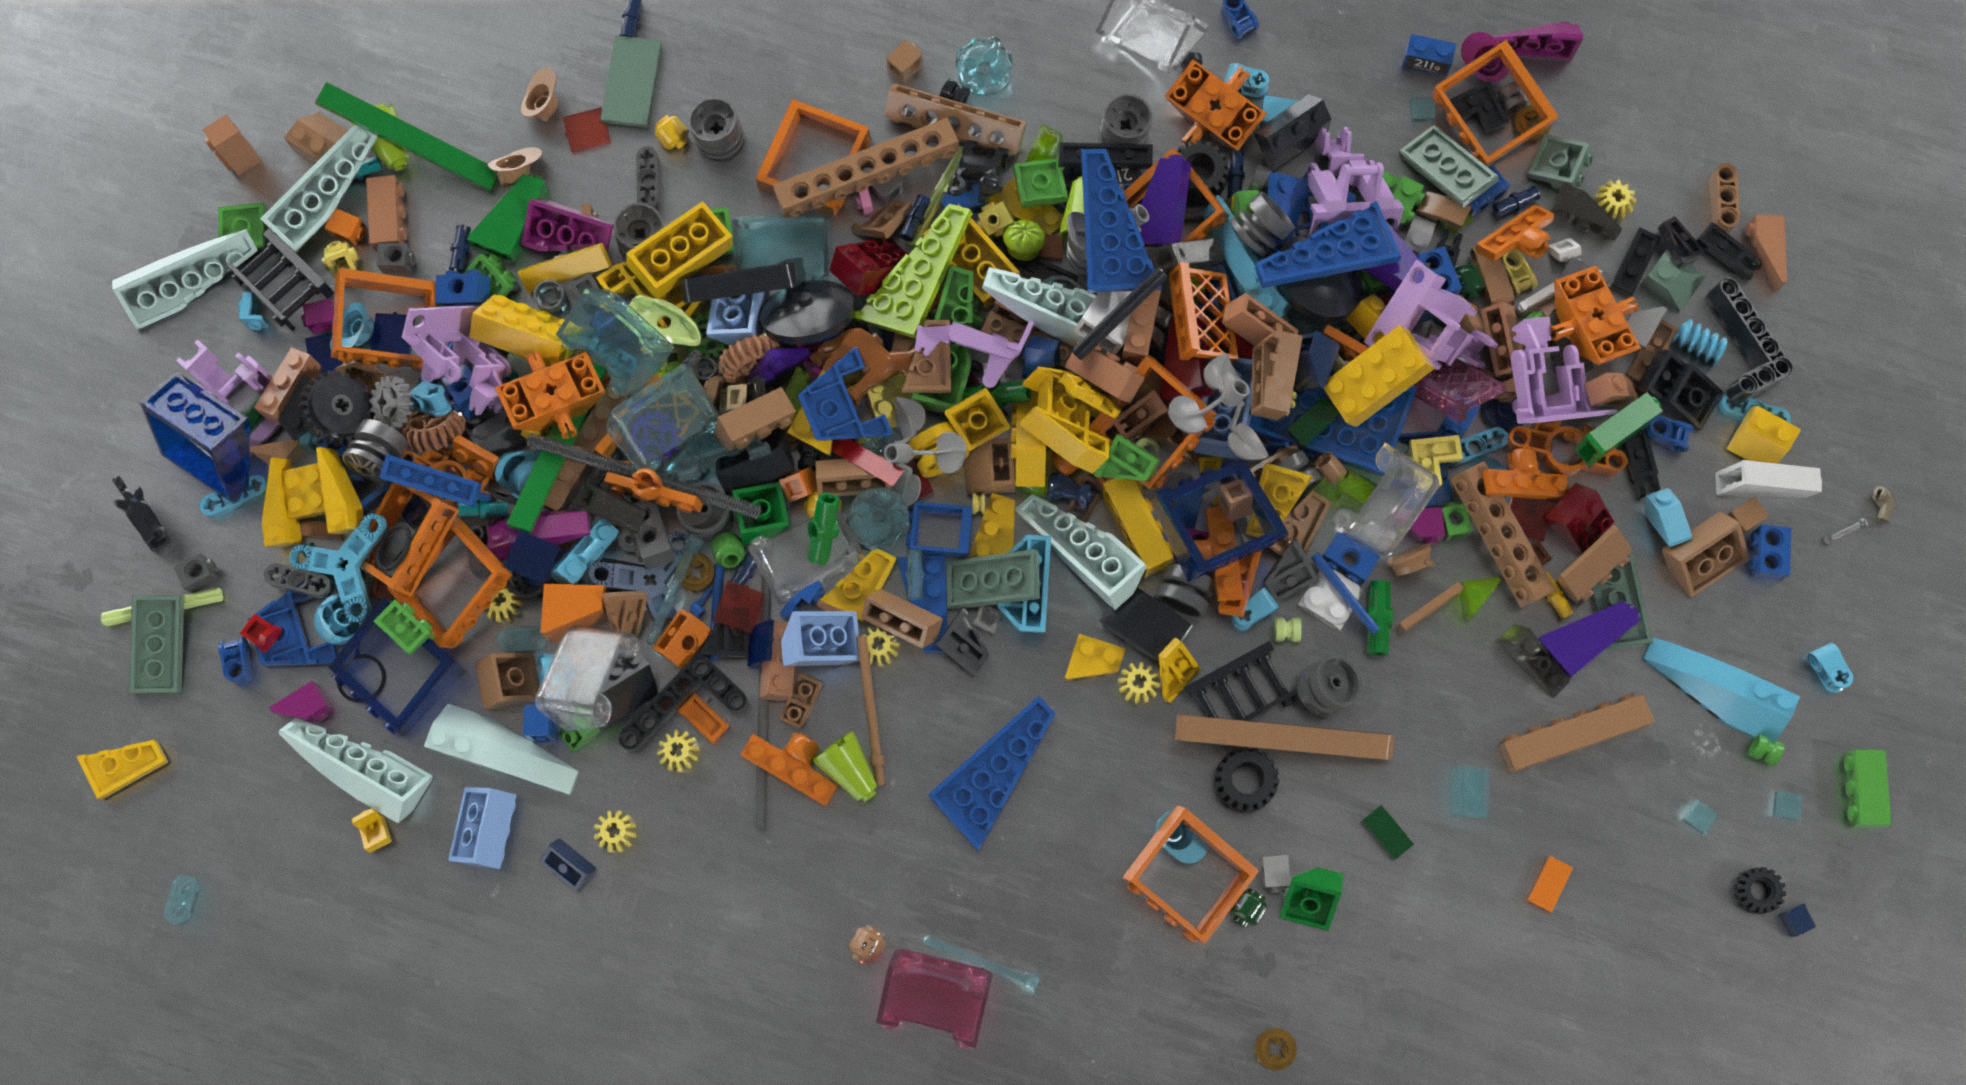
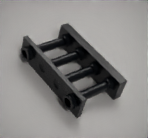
M269 228L263 233L269 242L262 252L240 271L231 262L227 266L234 272L231 277L240 286L245 283L274 313L272 318L281 327L286 325L293 331L295 327L287 320L315 294L319 295L322 293L329 299L335 293L317 273ZM280 252L282 254L281 260L258 281L252 284L247 279L250 274L274 253L277 255ZM294 265L296 267L294 274L268 298L260 292L287 267L291 268ZM308 279L310 281L309 287L281 312L274 306L301 280L304 282Z
M1270 641L1192 682L1182 690L1186 700L1193 697L1194 700L1199 702L1207 717L1219 718L1206 696V689L1215 686V688H1219L1235 718L1245 721H1253L1280 705L1285 708L1296 702L1295 697L1298 695L1297 688L1288 692L1271 663L1270 655L1273 653L1274 647ZM1256 662L1258 665H1262L1280 696L1269 704L1265 701L1248 672L1250 670L1249 666ZM1234 674L1237 677L1240 676L1259 708L1247 716L1227 684L1229 682L1227 678Z

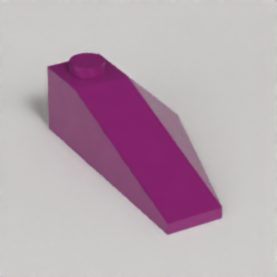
M1569 22L1551 23L1492 36L1499 43L1507 40L1517 56L1572 60L1583 41V33L1579 25Z
M529 199L520 245L538 251L584 249L600 243L603 244L604 248H609L614 225L553 201Z
M542 511L531 535L507 526L511 513L508 514V517H498L487 528L488 549L502 561L508 560L512 554L521 549H535L538 551L591 535L590 518L587 511ZM525 552V553H522V554H520V555H518V556H522V555H525V554H528V553H531V552Z

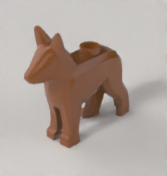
M862 328L849 329L834 339L823 343L818 347V351L810 356V359L819 368L826 360L823 366V370L826 372L849 353L851 349L857 347L865 368L861 369L863 376L848 393L851 401L858 406L861 403V398L867 392L887 383L895 375L902 374L907 378L915 354V348L909 351L888 352L882 346L884 342L876 333L871 335Z

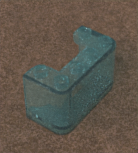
M586 288L556 333L566 348L570 350H586L592 355L591 358L594 362L603 365L608 370L609 376L612 377L610 380L611 389L620 396L638 395L653 375L658 373L674 349L672 343L616 293L607 289Z

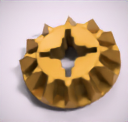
M1526 105L1517 112L1514 120L1516 132L1522 134L1529 130V121H1532L1535 117H1537L1536 124L1542 121L1532 105ZM1552 125L1530 139L1532 141L1539 138L1542 139L1544 134L1549 133Z
M689 553L683 556L677 564L676 578L679 584L688 591H699L708 587L709 583L713 580L714 565L709 557L702 553ZM689 565L696 569L701 568L699 571L701 579L696 576H689L692 573Z
M1272 1028L1263 1032L1256 1041V1055L1260 1063L1268 1069L1283 1070L1294 1062L1297 1055V1045L1289 1032L1280 1028ZM1269 1040L1275 1045L1283 1041L1285 1042L1280 1049L1281 1055L1284 1058L1277 1054L1267 1056L1272 1049Z

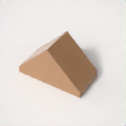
M299 439L250 447V451L269 466L270 459L273 457L289 459L293 466L305 449L299 444Z

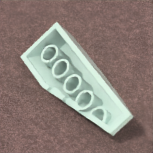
M354 125L260 219L297 252L330 219L378 136Z
M247 229L180 251L112 281L113 291L136 330L181 311L195 297L203 294L213 283L221 280L231 270L227 266L230 262L237 267L257 252L258 249Z
M991 267L987 271L982 286L992 297L1027 322L1033 321L1035 327L1074 347L1083 337L1073 330L1096 297L1095 294L1088 293V291L1075 287L1074 290L1063 288V284L1053 283V285L1041 283V279L1033 277L1024 279L1020 278L1019 274Z
M1033 494L1015 509V512L1037 535L1051 536V550L1114 610L1133 595L1147 566L1114 535L1097 529L1095 525L1089 522L1085 523L1077 519L1075 515L1069 512L1065 513L1059 510L1057 506Z
M447 704L434 720L424 744L425 748L433 752L568 795L571 794L578 775L577 770L496 719L451 704Z
M297 718L279 730V734L306 761L330 781L357 800L374 808L397 823L401 822L415 809L433 778L429 773L390 751L384 750L382 753L371 749L370 744L364 742L360 745L348 741V736L328 734L325 728Z

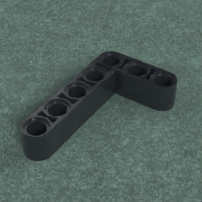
M802 257L783 260L773 265L680 279L684 303L793 288L806 282Z
M1730 277L1723 278L1709 291V301L1755 368L1740 376L1726 389L1727 397L1732 402L1739 404L1776 386L1787 378L1794 369L1792 362L1737 281Z
M701 655L695 656L621 731L618 738L619 743L628 752L634 753L641 750L678 712L677 710L702 686L733 714H742L747 710L749 705L748 698L708 658ZM699 663H706L708 666L703 674L695 672V668ZM718 679L725 681V687L720 691L713 689V683ZM681 681H689L690 687L687 691H678V685ZM735 696H741L743 698L742 705L737 708L730 705L731 699ZM671 698L673 701L671 708L662 710L660 707L662 700ZM646 717H655V723L652 727L645 728L643 726V721ZM630 734H636L638 738L633 746H627L625 742Z

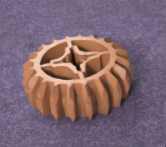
M764 334L758 337L756 335L750 338L745 337L741 341L737 340V343L729 345V349L724 350L723 354L719 357V369L723 378H725L726 382L731 383V385L746 384L749 386L751 382L748 376L769 349H781L779 343Z
M453 406L449 413L440 417L416 412L412 409V414L406 416L408 422L402 423L400 433L408 441V448L419 453L424 451L430 453L432 450L439 451L440 448H447V445L452 444L453 439L457 435L462 436L466 432V421L463 412L457 413Z

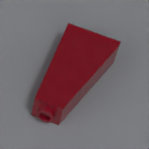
M1174 316L1171 317L1164 368L1200 399L1214 394V389H1211L1206 384L1203 377L1204 369L1210 360L1192 357L1190 360L1180 359ZM1197 317V325L1204 331L1205 324ZM1200 338V350L1208 351L1207 344ZM1162 378L1160 397L1169 408L1174 398L1183 395Z

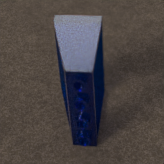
M177 371L140 401L144 415L163 457L230 502L249 487L250 423L247 417Z
M1231 459L1221 464L1222 468L1216 471L1213 468L1207 469L1199 474L1200 478L1193 481L1191 477L1178 482L1179 487L1170 490L1169 486L1155 492L1156 497L1150 501L1188 582L1271 547L1289 535L1284 523L1244 459L1237 462ZM1236 473L1238 479L1242 478L1253 495L1252 508L1264 535L1205 560L1170 501Z
M384 597L328 668L334 673L331 677L341 686L346 684L351 689L349 694L359 703L363 700L369 705L366 710L376 719L380 716L386 721L383 726L393 735L399 733L405 736L459 680L466 670L432 639L428 638L422 646L440 664L400 715L395 717L345 670L353 659L382 631L374 620L391 604Z

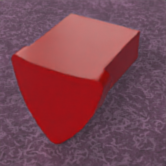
M254 613L239 634L256 644L260 651L266 653L280 636L282 628L278 625H271Z

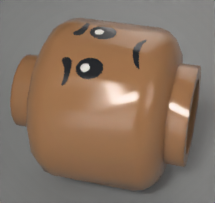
M868 925L866 928H858L848 946L849 950L854 953L852 959L863 965L867 961L876 963L886 946V942L883 939L884 934Z

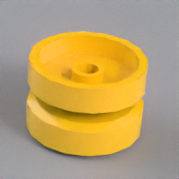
M944 422L921 432L908 445L913 450H938L937 438L945 432L958 433L951 422ZM967 449V451H966V458H967V457L969 456V454H970V452H969L968 449ZM938 455L913 456L914 459H920L917 467L924 478L944 473L938 467Z

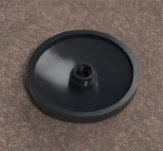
M1310 236L1294 237L1288 240L1279 251L1284 252L1290 249L1292 244L1298 241L1303 242L1309 239ZM1358 270L1276 285L1283 298L1295 310L1311 319L1323 322H1335L1349 316L1360 303L1363 292L1362 280Z
M810 280L797 287L781 289L771 295L761 307L760 322L764 333L774 341L790 345L810 344L830 338L842 331L854 317L855 303L852 293L845 286L833 281Z

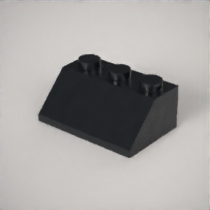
M1308 94L1253 131L1269 170L1274 171L1314 144L1321 128H1326V132L1329 131L1332 119L1323 99Z
M779 427L772 430L771 434L763 439L756 438L751 440L750 444L742 449L735 448L731 451L724 449L716 453L715 475L726 496L729 495L728 498L733 496L732 490L765 485L776 478L787 477L794 471L793 456L784 430Z
M633 646L579 678L570 695L599 730L603 731L650 702L658 694L650 663Z

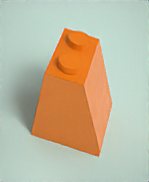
M544 584L540 633L550 642H558L609 621L603 600V593H609L604 585Z

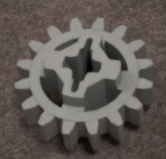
M398 376L381 377L380 382H375L376 390H371L374 397L369 400L373 406L370 412H375L374 420L385 423L394 429L401 428L402 423L408 422L406 416L412 414L409 408L413 406V402L409 398L413 394L408 393L409 384H404L403 378H398Z

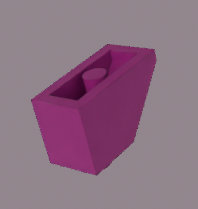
M1442 507L1393 510L1389 516L1390 522L1416 543L1430 544L1431 546L1437 545L1445 537Z
M310 681L270 706L269 709L279 716L292 719L297 718L313 723L314 721L324 720L329 715L328 713L333 710V707L320 685Z

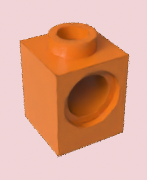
M335 208L324 228L331 237L340 241L347 240L348 244L356 247L359 241H362L365 237L367 227L360 218Z
M811 466L779 480L788 503L817 490L816 477Z

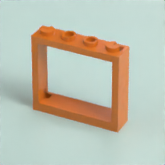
M1507 40L1436 85L1432 91L1433 101L1438 107L1442 106L1446 112L1445 118L1452 127L1455 125L1459 131L1458 137L1463 145H1468L1472 150L1471 154L1486 166H1489L1555 123L1559 117ZM1499 57L1542 121L1487 156L1445 92Z
M792 99L755 179L758 189L774 194L773 185L781 181L773 179V176L801 116L856 136L857 139L849 155L870 148L872 137H870L869 127ZM844 176L840 180L848 181L851 177ZM800 193L796 197L804 198L807 194ZM845 198L839 201L827 202L823 207L814 210L835 217L837 211L844 206Z
M1172 148L1162 158H1169L1171 154H1181ZM1159 160L1124 191L1129 210L1145 196ZM1192 167L1190 171L1191 181L1216 211L1181 241L1180 249H1172L1157 263L1148 254L1153 264V269L1161 268L1166 274L1171 271V266L1178 260L1185 259L1195 245L1202 244L1208 238V234L1211 231L1223 226L1226 218L1230 216Z
M340 268L335 278L331 357L338 358L341 362L356 360L363 361L365 365H377L379 363L387 364L389 368H401L403 366L411 367L413 371H422L423 359L420 356L341 346L344 288L347 286L424 297L423 308L436 307V282Z
M1146 356L1137 367V373L1145 377L1140 387L1152 372L1155 371L1180 394L1193 399L1197 403L1199 410H1203L1208 406L1153 357ZM1115 396L1111 399L1120 410L1128 403ZM1213 409L1205 413L1203 418L1206 421V427L1199 433H1189L1154 477L1151 475L1148 481L1141 482L1148 489L1161 488L1169 479L1168 473L1172 469L1176 470L1183 463V455L1188 450L1192 451L1200 442L1198 437L1203 431L1208 432L1216 423L1214 418L1218 414ZM1101 411L1090 424L1089 430L1110 439L1103 432L1115 418Z
M392 482L375 514L381 515L386 519L387 531L396 525L413 493L431 503L432 506L414 536L406 557L397 567L392 577L374 565L380 541L369 554L371 556L369 561L366 558L360 567L390 588L412 597L457 516L459 509L436 495ZM445 509H449L446 516L442 515ZM373 520L370 524L372 533L379 528L378 521ZM405 580L409 582L407 587L403 586Z
M455 517L426 572L454 536L457 535L492 574L448 630L414 593L410 597L389 586L387 588L400 604L407 602L416 611L413 616L418 620L424 618L433 627L431 632L436 636L433 641L442 648H455L463 641L467 631L477 623L479 616L490 607L494 597L505 588L508 579L512 576L509 570L459 517ZM405 580L403 586L407 587L409 582Z
M1176 806L1122 878L1128 883L1126 887L1137 896L1142 894L1147 899L1145 903L1156 912L1160 909L1166 914L1164 919L1174 927L1179 925L1184 930L1182 934L1193 943L1197 940L1205 944L1259 870L1188 809ZM1180 823H1183L1238 870L1237 874L1196 928L1138 880Z

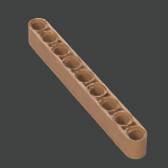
M1177 714L1175 740L1383 760H1393L1395 735L1182 714Z

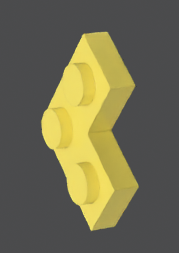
M1459 435L1416 439L1409 442L1416 489L1441 487L1442 479L1439 463L1456 462L1463 459Z

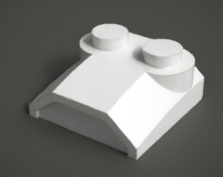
M1319 570L1317 574L1319 580L1309 586L1297 607L1335 631L1340 632L1353 610L1321 570ZM1333 570L1359 601L1364 591L1355 582Z

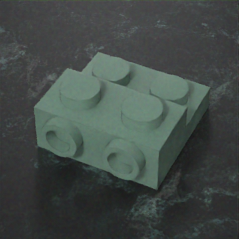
M1544 134L1528 170V178L1549 182L1552 188L1574 193L1576 188L1582 187L1584 183L1585 173L1583 172L1585 167H1590L1593 162L1594 155L1591 153L1590 144Z

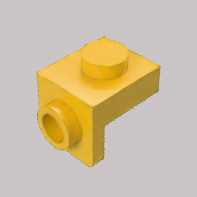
M374 808L365 810L351 819L352 824L360 831L364 849L367 852L371 853L392 842L385 817Z

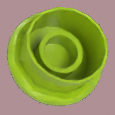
M1019 220L1007 226L1003 234V240L1012 257L1022 261H1029L1036 258L1039 254V250H1041L1045 243V234L1035 222Z

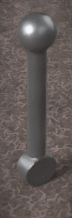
M1861 518L1859 523L1831 536L1825 535L1822 538V543L1830 545L1836 538L1857 528L1867 527L1869 521L1866 518Z

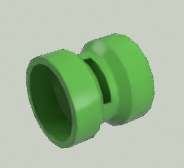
M1758 734L1751 745L1749 756L1754 759L1761 758L1765 760L1766 764L1775 767L1783 755L1785 745L1778 741H1769L1768 737Z

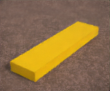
M600 243L521 269L517 273L527 293L534 292L536 286L542 281L554 280L562 283L608 268L612 263L603 244Z

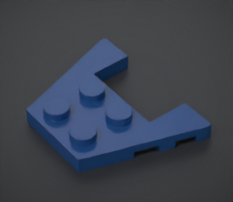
M857 347L851 349L849 353L798 395L816 441L889 437L893 435L885 414L861 423L842 377L865 368Z
M302 581L301 583H299L297 586H294V587H299V586H301V585L304 583V581ZM312 582V586L319 590L318 585ZM286 591V594L278 600H273L256 613V615L271 625H278L282 628L280 636L266 653L260 651L255 644L262 666L328 665L341 663L335 644L327 642L309 649L297 604L315 597Z

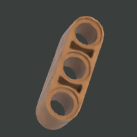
M1723 163L1718 166L1709 178L1711 222L1729 234L1740 220L1738 173L1732 164ZM1720 175H1723L1727 180H1723ZM1721 197H1725L1728 202L1723 201ZM1722 218L1728 220L1729 224L1724 223Z
M1476 247L1471 248V262L1473 266L1481 269L1485 288L1481 292L1486 307L1502 301L1514 306V293L1502 257L1494 262L1475 252Z

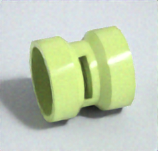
M1275 617L1274 641L1283 642L1287 637L1292 642H1300L1301 618L1293 617L1286 622L1283 617Z

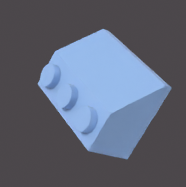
M769 291L712 299L706 331L707 337L728 345H734L737 343V340L741 341L745 337L750 338L753 335L758 337L763 334L759 315L761 307L768 299Z
M792 612L781 640L783 666L847 665L860 661L857 637H859L857 612Z
M465 787L448 861L500 869L505 857L506 840L510 834L511 817L516 807V794L492 788Z

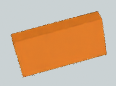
M695 693L677 710L713 745L730 728Z
M1548 856L1527 901L1548 913H1552L1573 867L1552 856Z

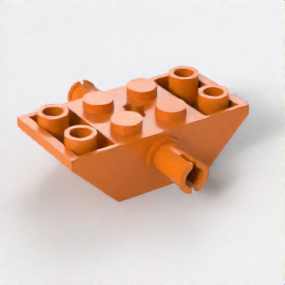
M1194 59L1190 62L1164 96L1187 120L1194 124L1185 137L1181 139L1185 145L1191 141L1193 144H1196V141H1199L1205 133L1221 145L1237 152L1240 150L1267 115V113L1238 92L1244 82L1251 76L1248 71H1243L1244 68L1239 66L1229 81L1223 82ZM1213 106H1220V110L1215 109L1212 111Z
M1596 265L1554 281L1555 311L1561 323L1551 326V335L1556 333L1555 336L1551 337L1553 341L1568 336L1572 344L1577 347L1579 355L1597 365L1641 349L1623 316L1638 310L1637 302L1630 304L1636 299L1629 297L1616 303Z
M534 351L536 361L532 353H529L526 356V360L533 373L495 387L513 429L542 431L558 425L563 439H569L567 429L571 437H574L577 434V430L571 419L585 414L605 394V390L587 352L546 367L539 351Z

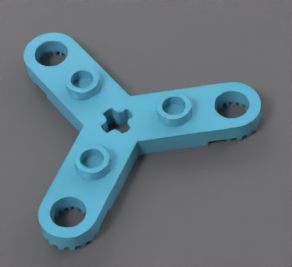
M368 514L338 551L298 545L291 549L292 552L289 553L290 564L296 569L334 575L339 596L345 608L346 617L352 622H365L371 615L372 608L360 566L386 533L387 521L381 515ZM373 520L378 521L379 528L372 533L370 524ZM304 551L307 554V558L304 561L305 563L301 564L298 557ZM344 560L348 561V564L345 566L346 569L341 568ZM357 604L363 606V613L359 617L354 613V608Z

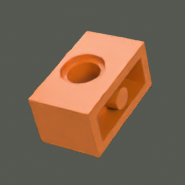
M680 609L652 649L671 664L682 669L694 657L700 646L706 642L712 629L693 614Z

